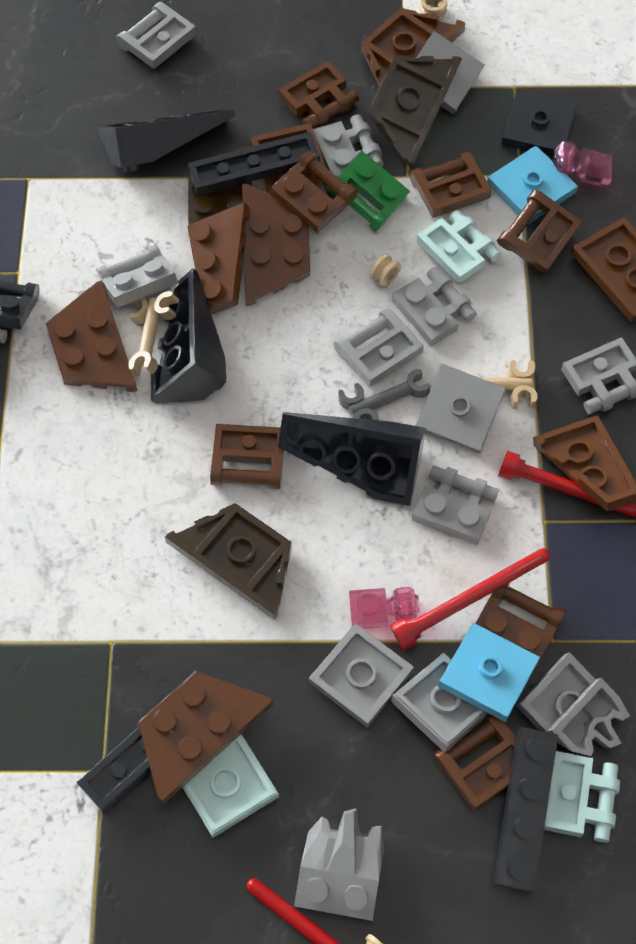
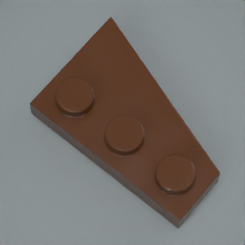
M245 202L187 226L195 270L198 271L212 315L238 305L243 269L240 265L242 247L246 245L247 237L244 233L245 220L249 219L250 207Z
M598 415L533 437V445L607 512L636 502V482Z

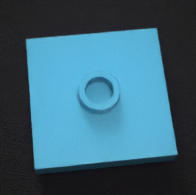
M537 146L508 163L487 179L489 186L518 215L527 204L526 199L532 190L541 191L560 204L574 195L578 188ZM538 210L528 225L545 213L542 210Z
M472 623L441 677L438 687L506 722L540 657Z

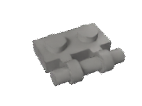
M359 114L354 115L350 119L353 128L345 130L342 121L313 129L326 168L337 177L361 151L355 152L352 145L360 142L364 153L381 167L384 165L381 159L382 151L379 145L372 140V130Z
M433 267L427 272L428 278L433 282L432 284L426 286L420 278H417L392 293L393 303L430 346L435 345L458 330V322L454 319L457 316L461 315L469 322L477 315L476 311L470 306V299L465 294H460L453 286V280L446 273L442 274L437 267ZM443 294L450 304L444 307L437 299L438 296Z
M622 337L562 364L561 370L576 394L580 396L590 391L594 398L584 402V408L588 414L599 410L605 412L612 409L614 403L623 399L632 400L636 398V379L631 375L632 372L636 371V358ZM617 380L620 386L607 391L604 385Z
M433 465L429 479L441 484L439 489L427 485L424 486L413 511L412 521L478 545L491 513V509L479 505L480 501L484 498L495 503L499 489L487 485V481L477 478L475 481L457 474L458 470L447 467L445 470ZM452 487L470 493L469 499L465 500L451 495Z

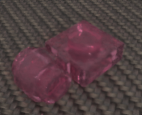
M569 141L560 143L554 150L553 164L558 172L569 174L575 170L577 171V180L607 188L612 181V155L583 148L580 152L577 146Z
M400 587L393 590V596L386 600L385 588L349 591L352 626L356 623L363 629L388 627V615L395 616L396 621L401 618L404 620L409 618L415 620L417 613L420 612L419 596L415 594L414 589L411 587Z

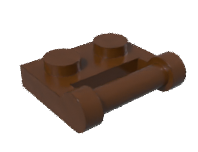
M312 151L304 153L299 162L271 187V195L294 214L298 215L302 221L317 233L349 206L359 192L352 184L346 185L318 161V156ZM310 171L339 196L334 200L307 179L305 175Z
M469 151L459 154L457 159L424 170L418 168L409 172L411 183L418 190L432 218L491 198L492 190ZM463 170V172H460V173H457V174H454V175H451V176H448V177H445V178L436 180V181H434V182L428 183V181H431V180H434V179H437V178H440V177H443V176L452 174V173H454V172Z
M532 190L526 199L527 204L509 229L500 234L497 242L503 249L514 252L545 274L582 221L541 191ZM542 210L547 215L527 243H525L518 237L536 212Z
M216 424L210 484L222 486V482L270 485V489H281L284 450L278 447L281 427ZM224 461L271 464V471L224 469L223 465Z
M510 583L492 592L475 624L539 656V661L534 669L536 670L566 611L557 606L553 609L510 587ZM505 600L546 621L547 624L544 630L499 607L501 601Z
M492 715L485 719L486 723L457 742L448 751L444 752L440 749L433 754L437 765L447 774L473 811H476L506 790L509 784L516 736L504 721ZM495 736L501 741V743L462 770L456 762L491 737Z

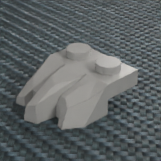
M570 652L564 654L516 705L539 731L558 734V744L572 752L592 756L594 751L592 740L604 748H612L622 744L611 726V719L623 721L630 717L615 691L602 678L595 679Z
M357 808L343 812L338 830L332 829L328 819L321 817L307 834L294 906L373 921L384 854L382 826H372L367 834H362L359 831Z

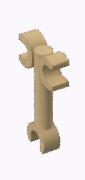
M164 292L157 298H150L149 302L145 298L132 302L140 311L131 313L129 317L138 325L144 324L139 352L130 359L128 365L129 370L136 376H140L143 365L151 374L157 370L158 364L152 357L159 315L165 320H171L176 317V313L168 307L170 304H175L179 301L172 292Z
M511 360L509 366L510 378H482L505 387L506 391H513L510 400L513 409H517L519 397L528 398L530 408H535L538 397L536 390L532 388V379L535 373V363L533 360H529L526 372L518 371L516 369V361Z

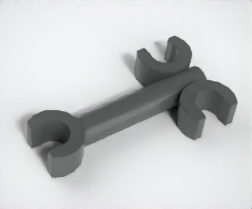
M416 369L409 373L407 382L364 399V389L359 383L354 384V392L356 394L354 398L346 397L341 389L338 391V401L343 408L349 410L352 418L379 420L377 413L374 411L375 409L408 395L423 398L429 394L431 386L429 383L423 386L414 384L416 381L421 380L423 375L421 369Z

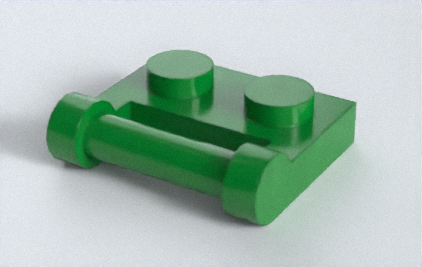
M362 150L338 176L345 184H352L358 189V193L380 210L379 213L376 212L359 196L349 205L370 223L369 227L375 232L379 230L410 193V190ZM331 188L327 189V192L333 197L339 196Z

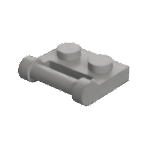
M158 2L152 7L150 14L127 32L122 31L118 34L116 42L124 51L129 50L155 69L196 35V26L166 4Z
M157 244L147 247V251L109 267L103 265L96 268L99 279L102 280L105 290L117 308L178 284L174 270L162 255Z
M390 308L380 312L377 319L347 338L341 337L333 343L339 356L347 360L369 387L422 354L424 345ZM384 329L390 330L358 352L355 349Z

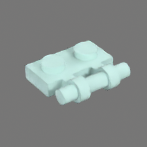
M456 210L449 217L453 225L450 226L441 218L417 234V243L460 284L484 267L485 259L482 256L486 255L494 262L500 257L501 252L494 246L495 241L489 235H483L475 227L476 223L469 216H464ZM466 236L472 244L469 245L462 237Z
M556 751L544 830L582 837L585 823H590L595 826L594 840L608 843L610 831L612 828H615L616 822L613 806L615 795L619 794L620 780L617 779L618 765L604 763L602 775L593 774V758ZM589 789L599 792L597 809L587 807Z

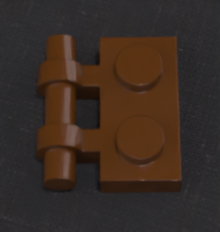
M329 61L278 89L279 98L296 117L306 111L310 114L302 119L303 125L311 123L312 128L328 123L329 118L337 113L343 114L349 111L351 105L359 101L358 94L354 90L347 94L342 92V90L346 89V79ZM329 98L332 103L322 108L319 104Z

